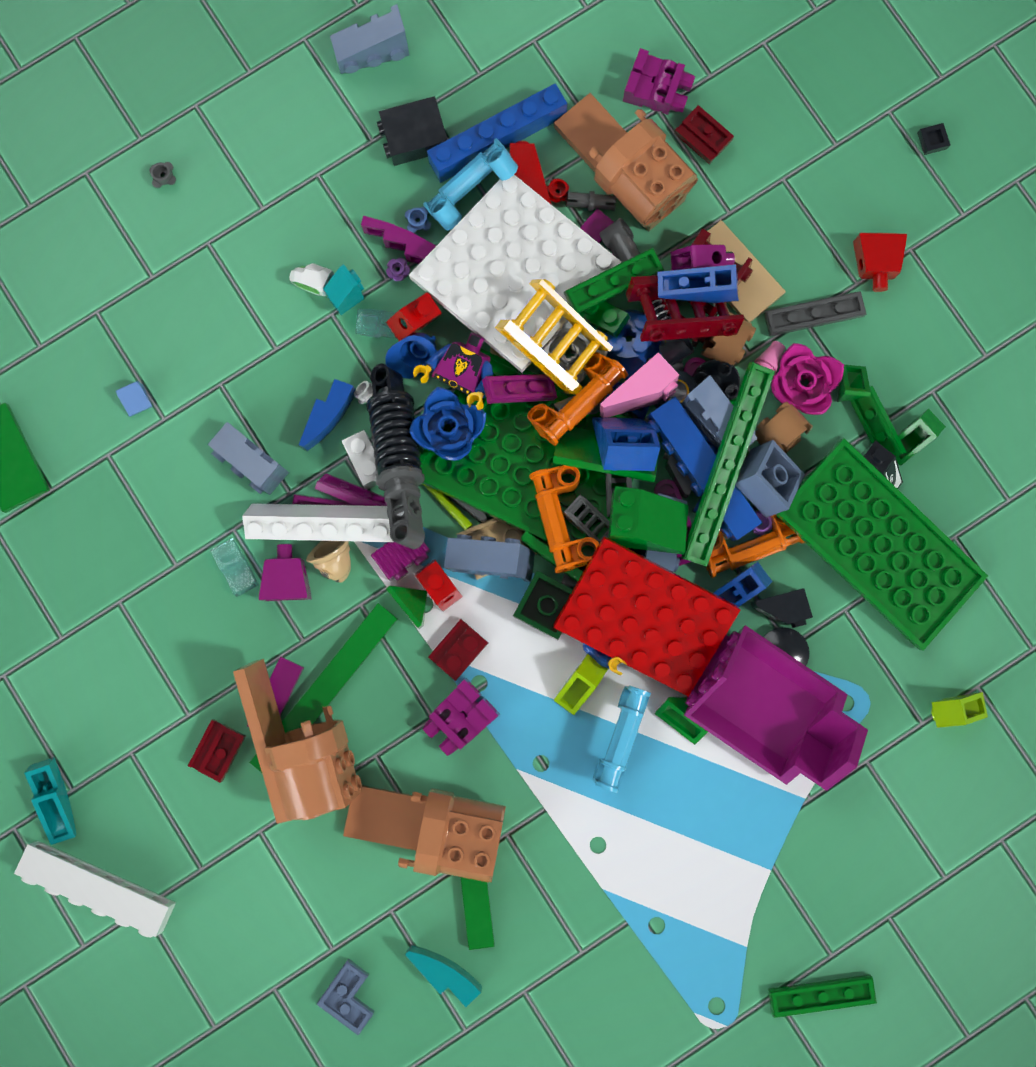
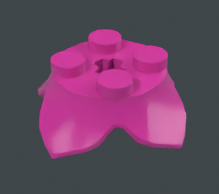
M793 343L782 355L779 371L772 379V393L782 404L787 401L805 414H824L832 403L831 392L842 380L844 364L830 356L815 357L807 346ZM801 377L804 380L808 379L809 384L806 387L801 385Z

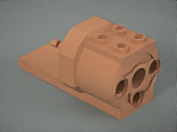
M589 93L555 121L554 128L595 172L594 180L606 194H613L649 232L685 201L687 194L698 181L697 175L665 141L666 134L652 119L645 118L647 114L642 109H637L635 112L641 122L629 132H626L597 99Z
M264 659L253 661L233 671L276 823L279 824L292 820H310L326 813L346 808L361 793L362 783L354 769L355 758L353 752L348 748L347 743L349 741L343 721L332 719V714L334 713L331 705L322 707L326 719L325 722L311 725L310 720L301 723L302 728L285 733Z
M362 785L361 793L349 805L343 836L415 850V861L399 858L398 866L401 868L414 867L413 872L432 876L443 873L489 883L492 882L506 806L458 797L453 792L433 788L429 791L428 796H425L418 792H413L412 795Z

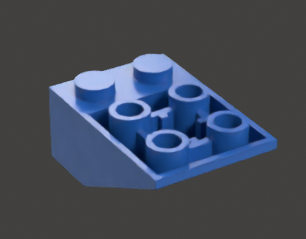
M593 417L592 421L603 470H655L660 444L656 430L641 418Z

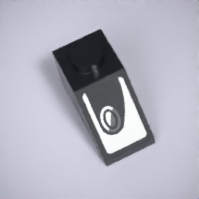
M875 440L861 455L898 489L903 480L896 456Z
M804 588L751 603L752 608L782 625L791 624L792 628L806 625V619L813 618Z

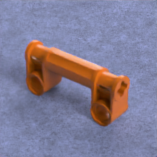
M595 352L583 367L591 381L560 411L557 412L546 404H538L531 408L527 417L539 435L556 446L558 439L568 430L571 431L597 404L613 391L612 387L622 378L628 377L626 369L618 361Z
M562 465L531 473L529 476L534 481L537 493L535 499L539 508L549 551L553 553L556 563L555 573H563L588 565L592 556L587 557L583 555L581 549L589 545L596 551L599 542L591 537L570 541L558 497L560 494L576 490L580 482L578 468ZM569 473L575 477V480L571 483H565L561 477Z
M775 514L770 516L772 532L730 548L726 544L724 535L719 531L706 569L710 577L714 578L716 574L725 570H735L784 551L790 545L798 542L803 544L805 542L782 520L778 519Z

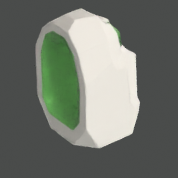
M311 263L306 267L300 266L292 270L289 278L292 284L316 295L326 296L323 288L334 273L328 268Z

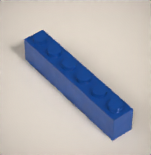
M555 83L427 150L429 164L440 183L455 176L480 152L484 153L494 144L495 138L505 148H508L510 143L521 141L553 124L567 112V102Z
M675 396L646 416L649 420L647 423L656 430V433L663 440L661 445L668 455L672 454L678 462L676 463L678 471L683 476L687 475L691 480L692 484L690 487L697 497H702L716 455ZM736 485L720 528L726 539L730 538L731 541L740 539L762 523Z

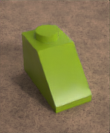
M587 654L557 694L554 701L575 715L596 689L608 668L601 666Z
M983 692L931 702V714L937 728L968 725L988 717Z

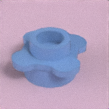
M425 207L413 208L405 212V218L408 219L409 224L407 226L408 231L415 233L417 230L423 229L427 231L430 229L431 223L427 218L429 212Z

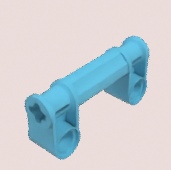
M495 138L494 144L484 153L480 152L442 186L435 197L429 202H424L423 205L445 230H451L462 218V215L454 206L491 172H494L500 180H507L516 173L518 165L501 142Z
M630 685L624 687L618 703V708H621V712L604 760H599L593 776L596 786L615 793L618 792V787L651 695L650 692Z

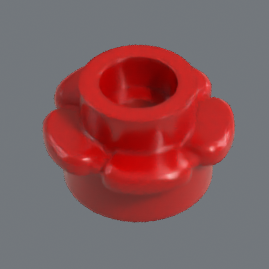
M554 179L547 186L550 200L559 203L561 200L565 201L568 198L567 191L569 190V185L564 180Z

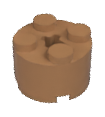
M744 320L737 335L708 337L703 344L702 349L704 350L701 352V355L710 360L716 359L720 362H727L730 365H734L735 362L739 363L745 354V350L742 348L746 340L749 342L752 339L756 328Z
M786 401L775 411L777 414L771 420L768 417L758 424L755 431L756 441L760 445L774 440L785 453L801 441L800 435L803 432L807 435L813 428L794 405H790Z

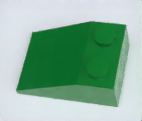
M615 486L611 500L608 538L626 548L684 555L688 505L642 489Z

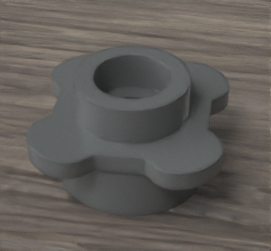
M159 162L150 167L149 171L153 178L152 185L155 188H161L162 185L175 184L176 178L172 172L174 167L170 162Z

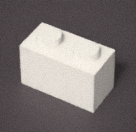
M363 430L342 440V443L362 485L368 490L376 486V466L373 445L367 433Z

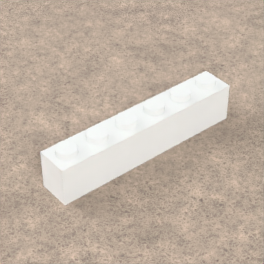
M251 504L242 515L245 539L393 542L390 537L387 506Z
M40 841L27 844L14 873L22 877L21 880L27 884H38L45 887L44 890L49 894L65 896L71 904L77 906L85 905L91 908L92 913L98 916L107 915L115 919L116 924L123 927L132 926L138 929L139 934L149 938L156 937L164 931L176 904L172 900Z

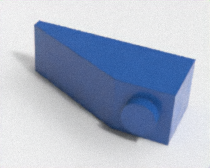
M736 264L658 272V297L706 303L739 301Z
M757 561L718 588L713 594L739 607L766 589L773 581Z

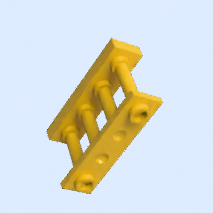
M546 279L531 280L529 284L537 291L515 320H500L495 328L565 393L577 395L582 389V386L577 382L579 372L597 349L599 351H611L613 347L607 342L608 338L604 333L593 329L554 291L555 286ZM546 299L555 309L533 337H528L523 332V326L542 301ZM563 316L573 326L553 352L547 354L541 349V343ZM579 333H581L590 343L570 369L564 370L559 366V359Z

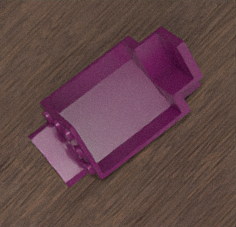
M746 625L739 632L733 631L730 636L726 635L685 702L688 707L684 716L786 785L801 773L824 790H829L857 768L868 729L842 712L848 694Z

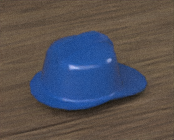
M417 332L405 337L388 349L385 356L386 365L402 374L403 378H413L414 368L418 365H424L437 352L435 336L430 337L425 333Z

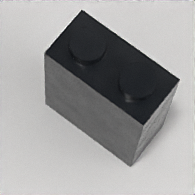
M435 96L379 111L381 121H377L380 136H386L387 143L383 144L387 159L392 157L394 166L428 157L427 150L448 140Z

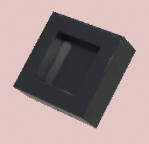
M944 123L922 128L917 133L924 155L946 150L951 145Z

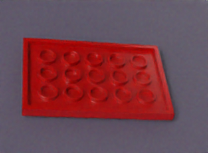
M604 536L553 626L555 629L612 658H621L626 662L627 666L689 697L741 609Z

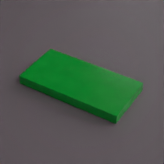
M3 403L0 405V509L2 512L7 513L50 491V488L9 404Z
M574 427L558 439L553 463L655 482L658 459L654 471L603 470L595 431Z

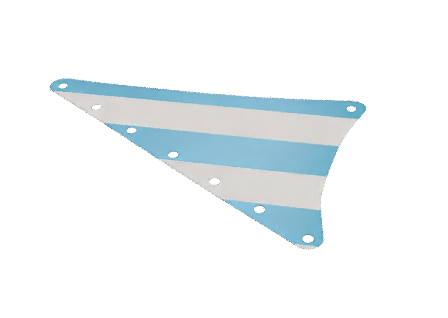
M423 527L425 533L424 543L430 549V552L427 554L429 558L419 566H416L414 563L407 568L409 573L399 581H396L395 578L390 581L371 557L372 553L388 542L354 541L386 587L397 586L425 590L416 578L415 573L434 559L438 562L463 597L445 611H442L433 601L432 610L425 613L424 626L421 629L417 628V630L433 651L459 620L462 619L488 642L487 646L454 682L458 686L466 678L470 682L477 675H482L486 678L488 682L487 688L480 692L482 695L476 701L479 703L485 697L500 713L487 728L698 1020L712 1029H720L732 1024L738 1016L746 951L755 910L785 839L815 783L800 773L786 785L709 732L694 745L654 714L668 697L688 696L623 663L617 666V670L622 672V675H618L608 669L596 689L575 715L571 714L556 703L554 699L587 654L583 650V643L562 632L557 641L513 617L531 582L523 581V579L517 577L504 579L495 575H488L476 580L473 574L452 572L445 569L444 562L448 537ZM815 672L853 698L854 707L852 710L842 712L860 724L868 714L871 705L869 695L864 689L847 680ZM630 685L650 692L651 695L618 787V792L615 793L596 786L593 776L599 760H604L619 718L621 708H618V703L625 686ZM544 755L548 758L549 767L546 771L538 772L534 769L533 760L536 756ZM595 837H602L606 842V849L600 854H596L590 849V841ZM654 917H660L664 920L665 929L660 934H653L648 928L649 921ZM715 997L721 998L725 1003V1010L719 1015L712 1014L708 1008L709 1001Z

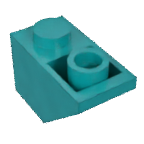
M344 264L338 268L323 288L340 315L364 300L361 292L364 290V287L361 284L360 278L353 269L349 271Z

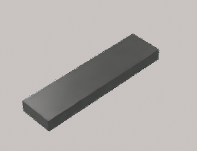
M861 291L773 309L764 313L769 337L861 318L867 315Z

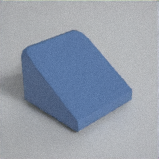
M139 381L116 390L118 398L130 417L153 407L144 385Z

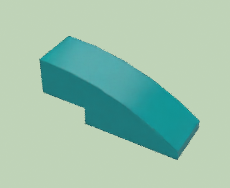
M55 757L30 765L24 774L34 795L31 799L50 845L76 837V828L69 797Z
M413 945L407 949L406 957L440 995L449 988L460 1002L467 1007L481 994L482 985L455 962L440 954Z

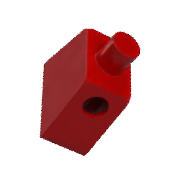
M859 233L853 241L859 277L861 279H873V291H887L888 280L895 279L900 274L907 234Z
M426 292L397 311L386 323L397 340L400 341L435 321L441 315V311L430 294ZM400 319L406 322L407 328L402 325Z
M435 559L415 573L416 578L442 611H445L463 597Z

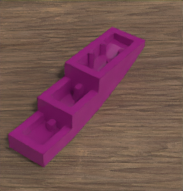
M367 216L362 218L361 226L364 234L383 237L385 248L404 251L407 262L420 264L436 247L413 232L389 222Z

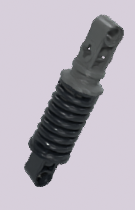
M380 363L371 371L370 379L373 396L366 403L371 424L370 429L376 466V485L379 486V489L385 491L384 500L387 503V515L392 541L410 549H417L423 544L425 539L421 516L422 508L419 501L421 495L418 488L424 482L425 477L419 459V445L410 435V427L415 419L414 399L409 393L404 392L402 374Z

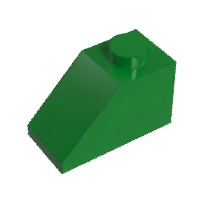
M927 409L898 434L906 450V453L896 457L897 463L900 466L937 438L946 427L930 409Z

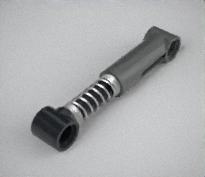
M622 218L617 219L599 233L605 246L621 263L640 254L633 241L634 235ZM651 300L658 320L671 319L667 315L668 311L664 310L665 305L661 304L662 300ZM689 338L661 340V344H659L662 356L671 366L694 352Z

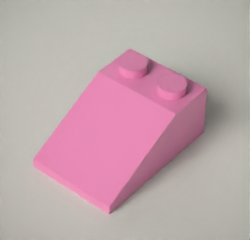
M657 353L600 403V416L608 418L658 404L662 399L666 402L676 393L675 389L678 386L679 374Z

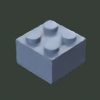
M771 440L750 450L739 473L736 486L767 518L790 508L805 474L776 442Z

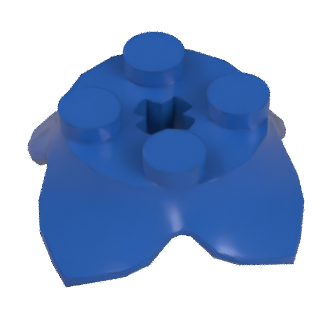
M632 309L625 310L629 314L630 320L617 338L599 329V331L607 336V342L613 347L611 351L607 352L606 356L618 361L626 369L628 377L625 380H628L646 364L648 358L654 357L657 353L662 355L659 350L661 340L657 342H641L640 336L647 319L643 312ZM632 336L633 338L631 342H627L625 337Z
M437 387L427 397L424 404V413L412 421L410 435L424 449L433 451L445 460L457 461L463 459L471 451L473 441L484 429L486 413L483 409L477 410L475 404H472L471 407L468 404H462L457 395L452 391ZM450 424V427L454 426L451 432L443 431L444 425Z

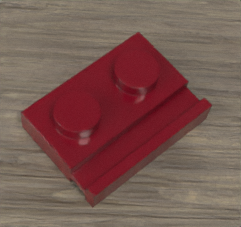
M699 105L674 131V134L709 165L734 138L733 134Z
M460 619L428 658L456 681L487 646L488 642Z
M212 719L188 767L198 770V772L219 783L223 782L246 735Z

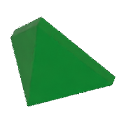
M844 365L843 377L838 386L837 402L870 397L871 390L866 366Z
M397 586L387 587L386 590L415 626L421 629L424 626L427 591Z
M668 697L654 714L695 745L708 731L684 716L688 707L685 704L688 697Z

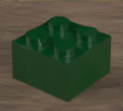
M536 571L513 617L558 641L562 632L555 629L553 624L573 589Z

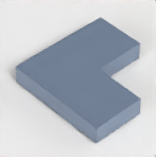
M348 958L317 1002V1005L355 1034L359 1035L375 1011L354 996L369 973Z

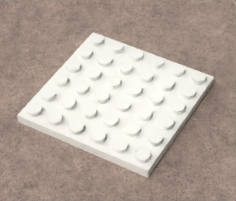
M513 175L507 180H499L409 274V277L471 331L485 339L484 342L522 373L532 362L507 340L495 326L500 320H515L537 292L529 284L531 280H548L555 286L554 291L569 304L564 291L620 264L621 261L517 176ZM546 299L542 301L523 326V332L528 337H533L555 309ZM562 316L542 341V350L568 324L569 321Z

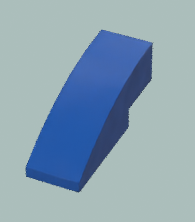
M334 379L326 402L316 399L299 442V446L303 450L308 451L317 445L339 423L354 398L356 389L353 385Z

